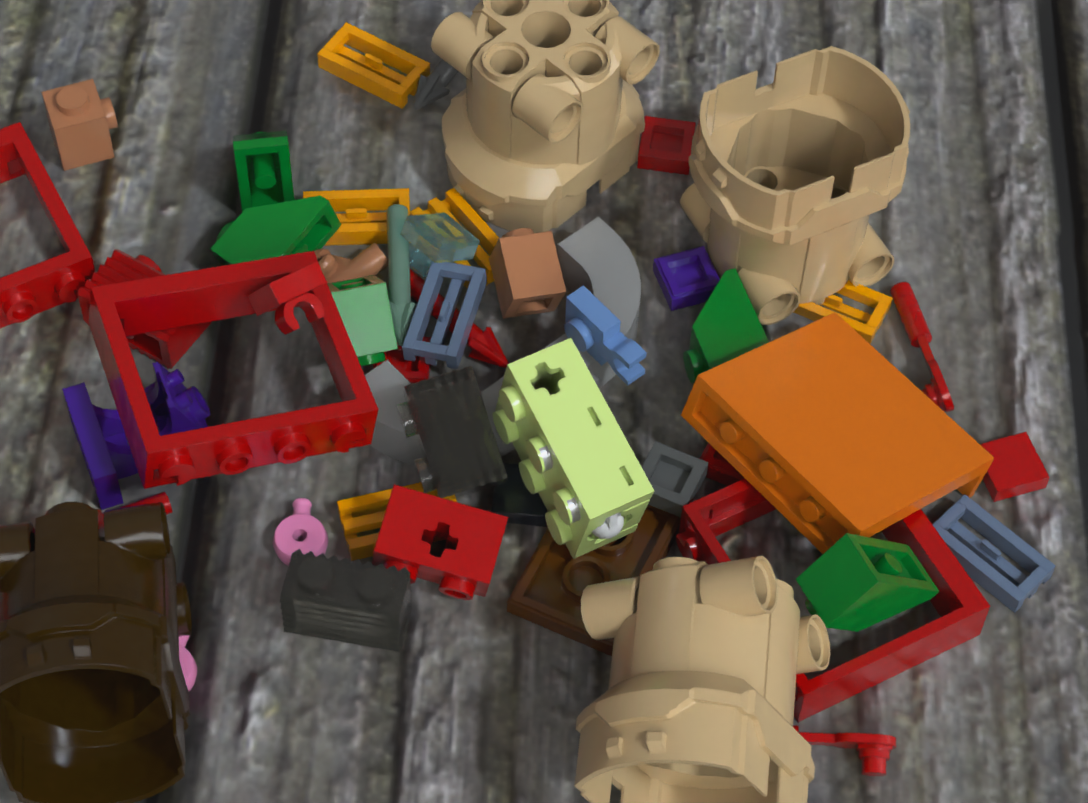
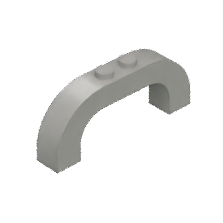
M598 216L558 243L557 255L564 284L572 292L584 285L621 321L620 331L627 338L635 341L641 300L639 269L635 258L623 239ZM566 333L545 348L567 340ZM579 351L599 390H601V387L610 381L616 373L608 362L601 366L587 351ZM388 360L365 374L379 409L370 446L390 458L423 468L459 469L493 461L515 449L512 443L505 444L502 441L493 421V412H495L504 376L476 394L465 397L446 398L431 395L418 389Z

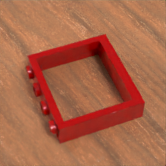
M21 122L0 129V184L22 175L27 176L66 253L0 278V328L13 323L24 322L38 313L66 302L76 301L79 288L84 287L86 280L91 279L93 272H95L92 256Z
M314 251L91 287L89 326L144 489L176 483L179 486L192 479L218 474L235 475L249 468L279 462L291 464L301 461L305 457L335 451L345 453L349 452L350 448L371 445L379 409L327 282L309 291V293L314 294L320 299L325 311V316L311 322V325L342 402L160 436L126 336L256 314L247 295L309 264L318 262Z
M746 479L740 480L682 506L679 534L676 535L679 550L683 557L699 562L705 561L708 565L731 561L716 536L772 512L776 508ZM922 509L882 530V533L888 541L907 544L914 552L940 591L930 599V602L941 617L808 680L804 673L796 674L794 718L797 722L980 635L990 605Z

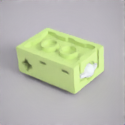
M572 338L507 364L495 412H493L494 425L502 441L505 444L512 443L521 459L519 471L525 486L531 494L539 493L548 510L545 513L546 523L556 543L559 545L565 543L571 556L575 559L635 532L654 493V489Z

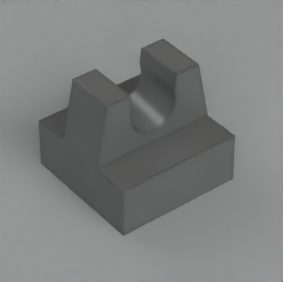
M655 441L642 465V469L654 489L648 505L681 518L682 506L693 502L707 475L708 462Z

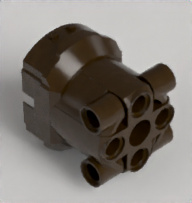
M64 502L50 508L45 515L35 518V528L30 521L0 526V767L10 791L16 793L19 802L134 803L166 790L185 776L184 731L189 727L190 700L179 661V637L192 634V618L185 582L176 581L175 556L173 547L170 544L168 522L162 502L105 510L104 518L100 509H94L88 504Z

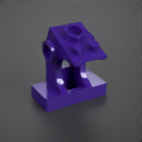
M159 362L152 363L156 381L144 390L160 436L208 427L205 418L210 416V409L200 391L195 386L186 388L182 384L185 380L179 369L169 372ZM84 382L63 388L62 391L70 421L101 510L123 504L118 480L138 474V470L130 446L127 443L118 410L103 409L93 405Z

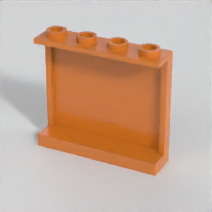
M835 312L699 374L681 413V416L822 554L846 533L871 537L956 489L962 495L965 494L971 498L994 460V457Z

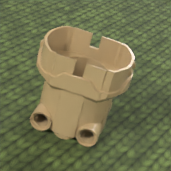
M481 0L473 9L471 18L462 12H455L447 16L435 30L431 41L432 51L466 77V88L451 99L450 106L442 116V138L445 147L448 176L452 187L459 192L482 219L510 231L530 228L534 233L546 232L552 228H558L586 206L587 189L597 181H599V193L601 194L628 173L630 166L638 161L640 134L644 131L645 120L643 107L639 99L640 95L633 87V84L642 81L653 69L659 57L660 47L655 41L618 16L619 12L609 0Z
M833 46L822 50L813 49L776 63L774 81L769 85L756 89L758 71L756 70L718 84L715 89L704 92L701 100L699 123L693 136L691 155L688 160L694 183L682 194L680 205L702 239L707 243L708 254L718 277L721 279L726 270L736 268L762 325H772L786 319L795 311L799 304L813 302L820 305L824 303L826 297L842 289L849 279L854 286H859L858 284L865 287L871 286L884 278L894 265V256L868 221L870 214L887 208L888 203L902 190L909 154L910 111L896 86L882 71L865 59Z
M764 556L709 565L705 561L699 562L691 558L667 557L658 560L653 565L652 570L639 577L586 586L581 597V615L586 631L595 640L614 638L608 690L583 709L576 721V730L580 733L574 786L581 791L580 795L590 803H610L611 785L613 784L621 791L620 803H807L808 784L814 779L815 765L811 756L812 746L793 728L796 674L822 671L828 667L831 655L829 635L824 622L818 615L800 617V609L794 600L792 586L785 581L776 579L771 564Z

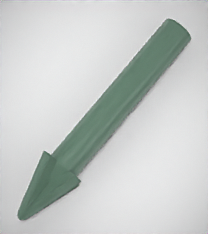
M395 204L387 208L389 303L396 341L399 346H403L416 304L411 302L408 209L404 205Z

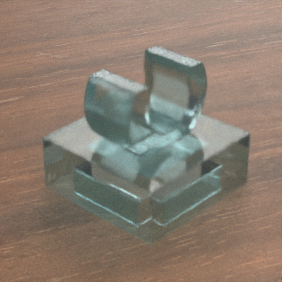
M446 213L407 216L400 234L415 246L409 257L410 267L422 277H427L432 261L434 263H453L454 261L473 259L480 242L479 239Z

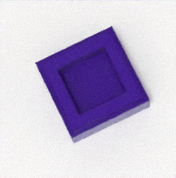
M704 246L658 257L653 260L654 275L671 311L707 302L720 280Z

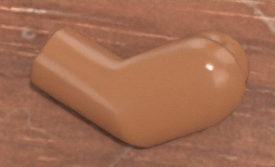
M375 242L353 259L331 255L328 249L322 248L314 251L327 283L369 275L376 276L388 266L387 257Z

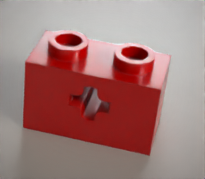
M394 484L374 548L372 565L381 567V574L398 582L414 584L416 578L440 584L438 588L440 592L457 599L472 600L474 594L485 597L509 517ZM435 537L446 539V549L442 552L441 557L430 554L431 545Z

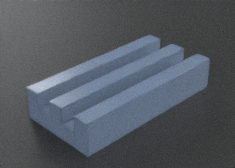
M432 260L402 346L404 360L415 362L416 357L421 356L425 357L426 364L437 365L438 360L446 361L447 368L458 370L487 284L485 268ZM444 277L452 278L430 342L422 341ZM465 281H470L449 345L446 346L444 342Z
M965 494L932 524L969 577L1014 613L1023 605L1027 597L1030 599L1037 592L1041 583L1045 584L1052 577L1056 565ZM961 518L986 539H979L959 523L958 520ZM1001 551L1028 571L1030 575L1027 577L1003 558Z

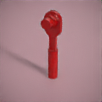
M908 282L897 283L891 288L890 294L911 345L920 348L932 378L930 379L931 383L924 385L925 388L921 389V391L944 412H951L954 410V405L938 363L934 359L929 347L932 335L911 285Z
M793 725V728L810 745L856 749L859 752V759L862 760V775L886 776V762L890 760L892 749L896 748V737L870 733L829 734L799 732V726Z

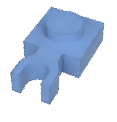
M583 285L566 296L565 333L568 339L572 338L579 351H587L601 366L608 362L617 376L628 386L645 374V368L639 362L646 358L647 352L638 343L627 338L620 331L621 321Z

